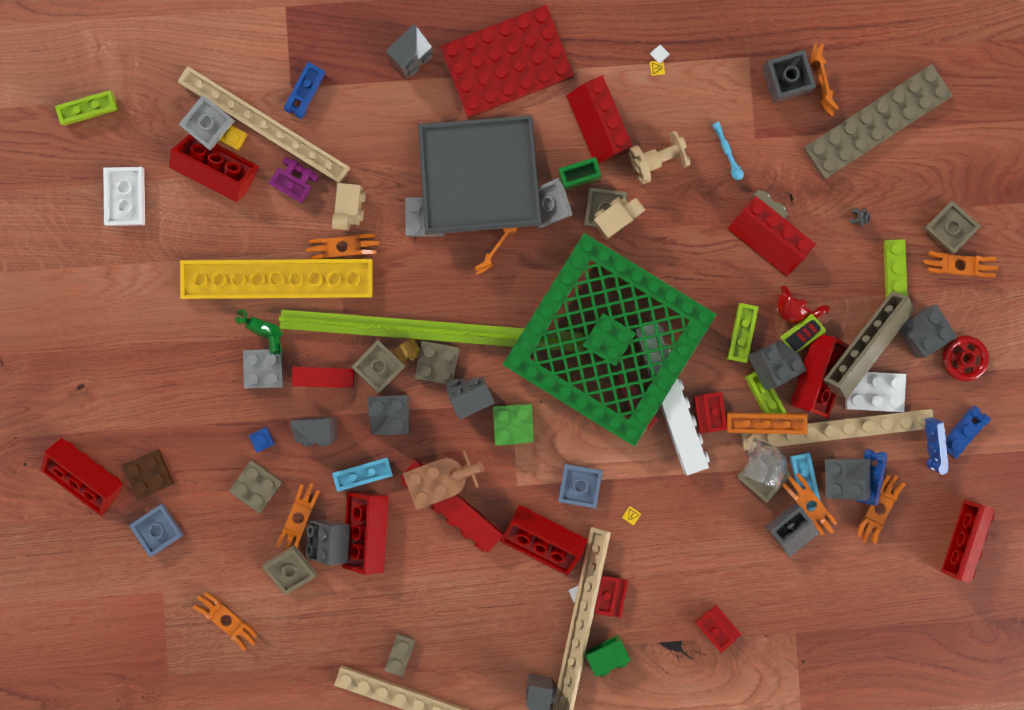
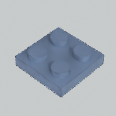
M564 463L558 502L596 509L603 470Z
M164 503L129 525L149 557L154 556L184 536Z

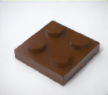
M159 449L122 465L137 500L174 484Z

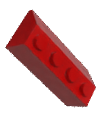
M603 75L585 82L566 95L592 158L596 157L598 165L630 151L629 149L633 145Z
M191 134L174 146L170 152L169 168L235 202H238L247 193L259 170L258 165L217 144L209 150Z
M757 196L750 199L727 228L785 276L789 275L816 245Z
M823 334L809 344L810 348L803 362L806 371L798 377V385L795 393L792 395L791 406L829 419L836 394L829 390L824 382V378L848 349L849 344L836 337Z
M62 437L44 452L41 472L102 517L120 494L123 485L121 480L117 476H112L102 465L91 460L88 454L82 453L72 442L66 441Z
M347 492L345 523L350 524L348 563H343L342 568L363 575L384 573L389 505L388 495Z
M964 500L941 569L942 573L959 581L971 583L976 575L978 560L982 557V547L988 538V529L994 520L995 509Z
M518 505L499 542L568 576L582 557L588 539L526 507Z

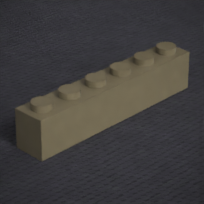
M892 291L824 378V382L832 393L845 399L849 397L915 311L908 296Z

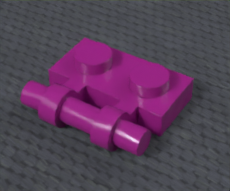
M285 157L282 164L287 166L286 170L277 168L268 184L303 204L312 190V187L306 183L309 179L316 183L319 176L314 174V171L310 168L306 169L299 165L298 161ZM294 171L302 175L300 180L292 176Z

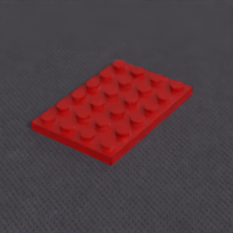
M547 5L440 45L467 118L574 78Z

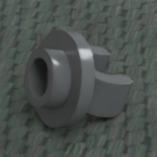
M863 208L862 211L852 209L851 212L858 214V218L855 220L850 219L849 222L851 224H859L860 227H864L865 224L869 223L870 213L867 212V208Z

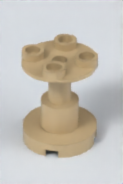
M677 131L670 132L671 147L657 152L656 149L643 153L639 146L629 149L633 169L640 174L637 178L642 185L651 181L650 171L662 167V162L676 157L682 168L691 165L690 159L684 151L686 142L683 137L679 138Z

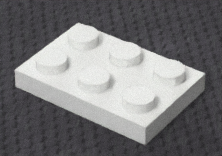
M103 168L104 225H145L144 168Z
M867 372L849 397L845 399L844 409L904 412L906 374Z

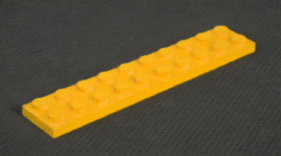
M372 259L180 260V299L373 298Z

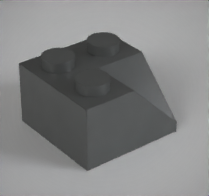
M413 24L386 50L390 63L407 79L418 72V67L423 62L427 63L432 58L433 49L417 26Z
M805 50L768 60L762 67L773 104L808 94L816 87Z
M937 304L927 305L911 315L899 330L915 358H925L957 338V335Z
M775 340L748 355L764 390L778 387L806 371L799 354L780 340Z
M484 377L472 380L466 378L454 379L446 385L450 402L459 420L495 404Z
M409 395L368 397L372 435L411 433Z
M336 417L305 418L290 421L295 442L302 443V446H312L313 443H317L318 447L329 446L338 439Z
M832 457L825 459L826 498L867 500L871 497L870 459Z

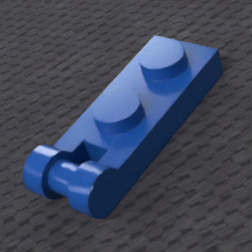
M307 62L284 106V111L296 114L297 118L303 119L326 72ZM296 100L301 102L299 107L295 106Z
M972 406L947 435V453L952 458L957 459L979 431L990 422L991 418L986 414L983 415L977 406ZM974 417L977 419L975 424L971 421Z
M933 417L925 419V433L927 435V450L929 453L927 467L940 474H945L948 472L949 466L944 422Z
M866 449L864 458L870 459L871 497L867 500L856 501L878 506L887 462V453H876L874 450ZM873 460H876L878 462L877 466L872 465Z

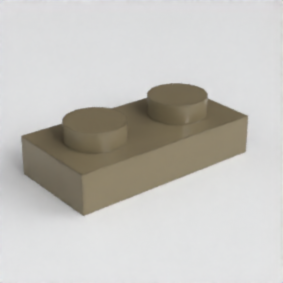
M757 190L750 197L752 199L757 196L784 219L789 214L784 205L779 202L775 203L764 190Z
M401 633L397 634L384 671L403 677L416 640L415 638Z

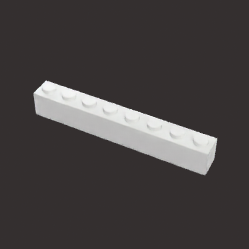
M657 323L659 333H664L662 325ZM653 324L643 327L646 337L655 335ZM640 328L633 330L636 333V339L642 338ZM660 336L662 347L669 346L668 343L664 342L663 336ZM656 337L646 339L649 350L659 348ZM643 340L638 341L640 351H645ZM670 348L663 350L665 359L671 351ZM660 351L650 353L652 363L662 361ZM642 354L645 365H648L646 354ZM662 364L653 366L655 375ZM647 367L648 374L650 378H652L649 367ZM677 379L660 407L682 470L685 475H690L709 468L708 462L710 460L707 452H703L701 446L703 439L700 433L697 434L695 426H697L695 417L689 413L688 408H691L689 400L683 396V383L681 379Z

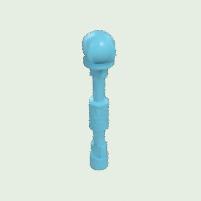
M716 122L712 126L720 138V144L725 155H727L730 161L732 177L734 180H741L744 177V172L740 169L741 166H738L731 154L732 150L728 141L724 138L720 122Z

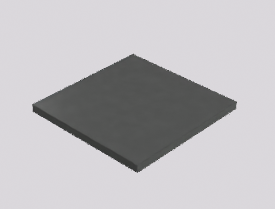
M532 115L418 124L425 235L542 226Z

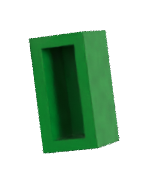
M596 157L558 169V176L561 178L565 190L598 181L602 176Z
M619 635L593 646L585 652L595 677L606 676L610 673V670L623 668L631 661Z

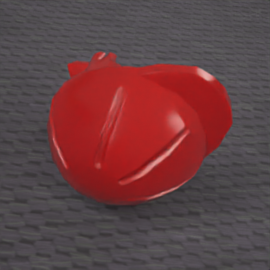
M785 285L780 288L781 294L777 301V311L786 322L800 323L810 314L819 318L823 314H828L830 310L828 305H821L812 311L805 307L808 301L804 302V299L797 300L793 298Z

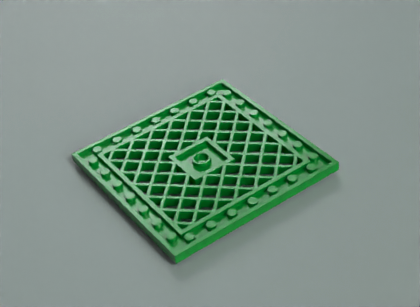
M584 233L502 365L635 447L717 314ZM589 261H592L593 263H595V264H593V265L587 266V264L589 263ZM597 267L599 277L589 279L587 269ZM601 267L611 274L603 276ZM584 271L586 280L577 282ZM614 277L616 287L606 289L604 279ZM618 278L628 284L619 286ZM600 280L603 290L592 292L590 283ZM587 284L589 294L579 296L577 286ZM574 287L576 297L566 299ZM630 287L632 298L623 300L620 290ZM634 288L645 295L636 296ZM617 290L619 301L609 303L607 293ZM604 294L606 304L596 306L594 296ZM590 297L593 307L582 309L580 299ZM647 297L649 308L639 310L637 300ZM651 298L654 299L655 301L659 302V303L662 304V305H658V306H654V307H653V306H652V302H651ZM577 300L579 310L569 312L567 302ZM634 301L636 311L626 313L623 303ZM564 303L566 313L556 315ZM620 304L622 314L612 316L610 306ZM607 307L609 316L602 313L601 317L598 318L597 309ZM663 308L665 318L656 320L654 310ZM667 308L678 315L669 317ZM593 310L596 320L585 322L583 312ZM650 311L652 321L642 323L640 313ZM580 313L582 324L572 326L570 315ZM637 314L639 324L629 326L627 316ZM567 316L569 327L559 329L557 318ZM623 317L625 326L614 319ZM680 318L682 328L672 330L670 320ZM684 318L689 321L687 325H685ZM554 319L556 330L546 332ZM666 321L669 331L659 333L657 323ZM596 323L593 330L588 335L586 326ZM653 324L655 335L646 337L643 326ZM583 326L586 337L575 339L573 329ZM640 327L642 338L632 340L636 333L630 329ZM570 330L572 340L562 342L560 332ZM683 331L675 343L673 333ZM557 333L559 343L548 345L546 335ZM670 334L672 345L662 347L660 336ZM542 337H544L546 346L536 348ZM656 337L659 348L649 350L646 339ZM586 340L583 347L588 350L578 352L576 342ZM643 340L645 351L635 353L633 343ZM573 343L575 353L565 355L563 345ZM630 344L632 354L622 356ZM560 346L562 356L552 359L549 348ZM672 348L665 359L663 350ZM547 349L549 359L538 362L536 351ZM660 351L662 361L652 363L650 353ZM532 353L534 354L535 362L529 359ZM590 353L592 364L582 366L579 355ZM593 353L604 359V361L595 363ZM646 354L648 365L638 367L636 356ZM576 356L579 367L568 369L566 358ZM633 357L635 368L625 370L623 359ZM563 359L565 370L555 372L552 361ZM620 361L622 371L611 373L610 364L616 366ZM550 362L552 372L540 366V364ZM606 363L608 374L598 376L596 365ZM662 364L655 375L653 366ZM593 366L595 377L585 379L582 368ZM649 367L652 378L642 380L639 369ZM579 369L582 380L571 382L569 372ZM636 370L638 381L628 383L626 372ZM566 372L568 382L558 377L557 374ZM623 374L625 384L615 386L612 376ZM609 377L611 387L601 389L599 379ZM596 380L598 390L588 392L586 382ZM652 381L644 392L642 383ZM583 383L584 392L573 385ZM639 384L641 394L631 396L629 386ZM626 387L628 397L618 399L616 389ZM612 390L615 400L604 403L602 392ZM599 393L601 403L589 395ZM642 397L634 409L632 399ZM629 400L631 411L621 413L619 402ZM615 403L618 413L611 410L606 405ZM631 414L628 420L623 417L624 415Z

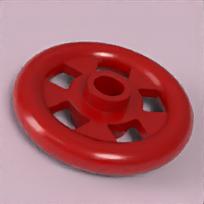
M960 336L953 339L947 344L943 352L944 368L950 376L959 381H973L984 374L989 364V353L986 346L979 339L972 336ZM968 344L975 346L973 351L967 349ZM958 346L961 350L955 354L953 350ZM964 355L967 357L966 362L963 361ZM976 356H981L980 365L975 364ZM954 360H956V363L959 365V367L956 369L953 367L951 363ZM971 367L972 373L965 374L964 368Z

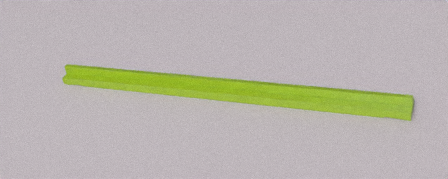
M281 310V317H279L280 329L514 347L525 329ZM560 332L562 342L572 340L571 332ZM574 332L575 339L586 337L585 333ZM557 333L546 335L548 345L559 343ZM542 337L536 348L546 346L544 337ZM585 340L576 342L578 352L585 351L583 347ZM573 343L563 345L564 351L575 352ZM560 346L549 348V350H561Z

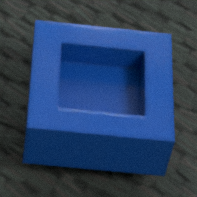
M268 427L249 435L256 453L275 445Z

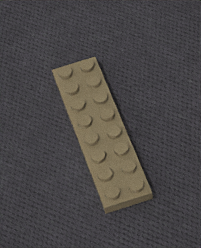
M931 64L805 146L803 150L821 178L825 180L953 95Z

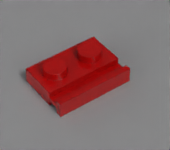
M722 392L693 395L698 433L728 430Z
M602 574L594 613L621 618L629 580Z
M716 604L711 610H708L695 621L696 625L720 653L734 643L739 636H742Z

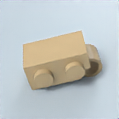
M337 183L335 212L332 218L333 229L349 230L350 225L360 226V221H363L364 210H361V206L366 198V192L363 191L361 185Z
M617 197L610 203L611 207L605 211L603 208L594 215L596 218L593 220V223L607 240L636 219L645 209L637 198L628 203L625 197L623 199Z

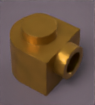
M413 338L394 349L401 363L408 359L412 362L420 356L419 352L421 351Z

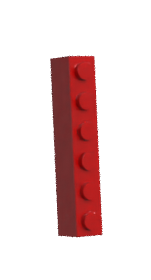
M416 458L405 472L421 467L424 464ZM402 474L400 478L403 481L401 483L408 489L405 478ZM459 494L434 503L430 507L435 513H442L449 525L452 527L456 525L461 530L460 534L466 539L471 538L476 542L474 545L482 552L485 550L489 553L503 536V532Z

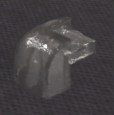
M754 438L747 453L750 459L743 475L778 490L786 473V458L777 447Z

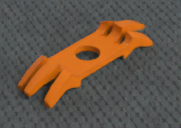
M816 43L812 48L810 65L816 70L822 100L819 103L826 113L832 117L834 116L833 110H838L839 107L832 99L834 91L829 89L824 68V64L827 62L822 56L824 44L819 45L817 48Z
M518 228L503 229L504 235L490 254L486 253L485 261L475 267L476 275L485 272L492 266L491 258L507 235L509 233H516Z
M375 234L319 238L309 240V244L324 243V245L306 248L305 252H325V254L310 257L311 259L377 254V250H361V248L379 245V241H360V239L374 238ZM340 241H344L348 245L345 252L337 250V244Z
M929 251L928 255L935 259L942 258V261L923 260V264L936 267L928 268V272L935 274L994 278L996 277L995 273H981L978 271L998 270V266L979 264L996 261V257H971ZM957 260L965 263L964 270H958L955 267Z
M799 472L796 474L805 489H802L791 476L788 477L798 494L795 495L785 483L782 486L813 521L820 535L824 534L822 528L817 523L820 521L828 532L833 534V529L824 517L827 516L834 525L837 524L836 520L820 502ZM809 501H815L817 504L816 508L812 511L806 509V504Z
M889 475L883 478L879 503L884 505L885 511L882 514H877L874 510L875 506L870 505L864 518L860 521L857 535L861 537L863 533L862 542L866 543L873 529L872 543H877L879 533L884 527L883 524L894 502L897 501L899 493L906 485L901 482L892 491L898 479L897 475H894L891 479Z
M313 483L309 484L302 500L300 496L304 485L300 484L294 504L275 547H280L287 533L288 537L283 551L289 548L294 536L297 537L294 545L298 548L302 533L320 493L319 490H316L311 503L308 502ZM297 512L302 513L304 516V520L301 523L293 521V515Z
M209 592L204 594L207 598L198 595L197 599L206 605L209 610L199 605H194L193 609L202 613L208 620L210 619L221 628L243 651L247 647L240 636L246 639L252 646L256 644L252 636L254 638L257 636L255 630L221 603L219 598ZM223 615L231 617L232 622L230 625L222 624L221 618Z

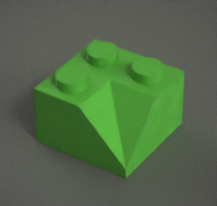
M532 404L493 406L495 445L534 442Z

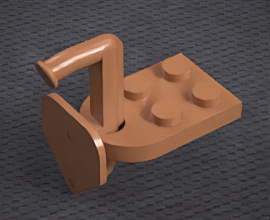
M463 450L467 465L462 466L454 459L443 458L403 473L416 510L457 495L463 489L466 477L472 475L476 488L479 487L475 474L484 472L482 463L478 461L477 464L472 465L466 450Z

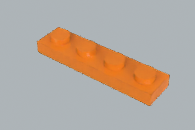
M728 412V433L807 435L808 414Z

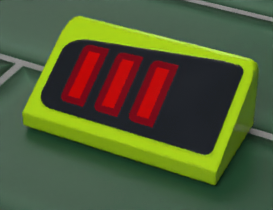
M810 314L780 338L788 347L798 353L824 334L826 329L813 314Z

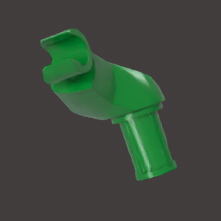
M238 310L237 314L243 318L236 316L235 322L237 324L246 323V329L268 339L271 355L281 354L280 338L283 332L280 327L252 316L247 318L248 314L245 310Z

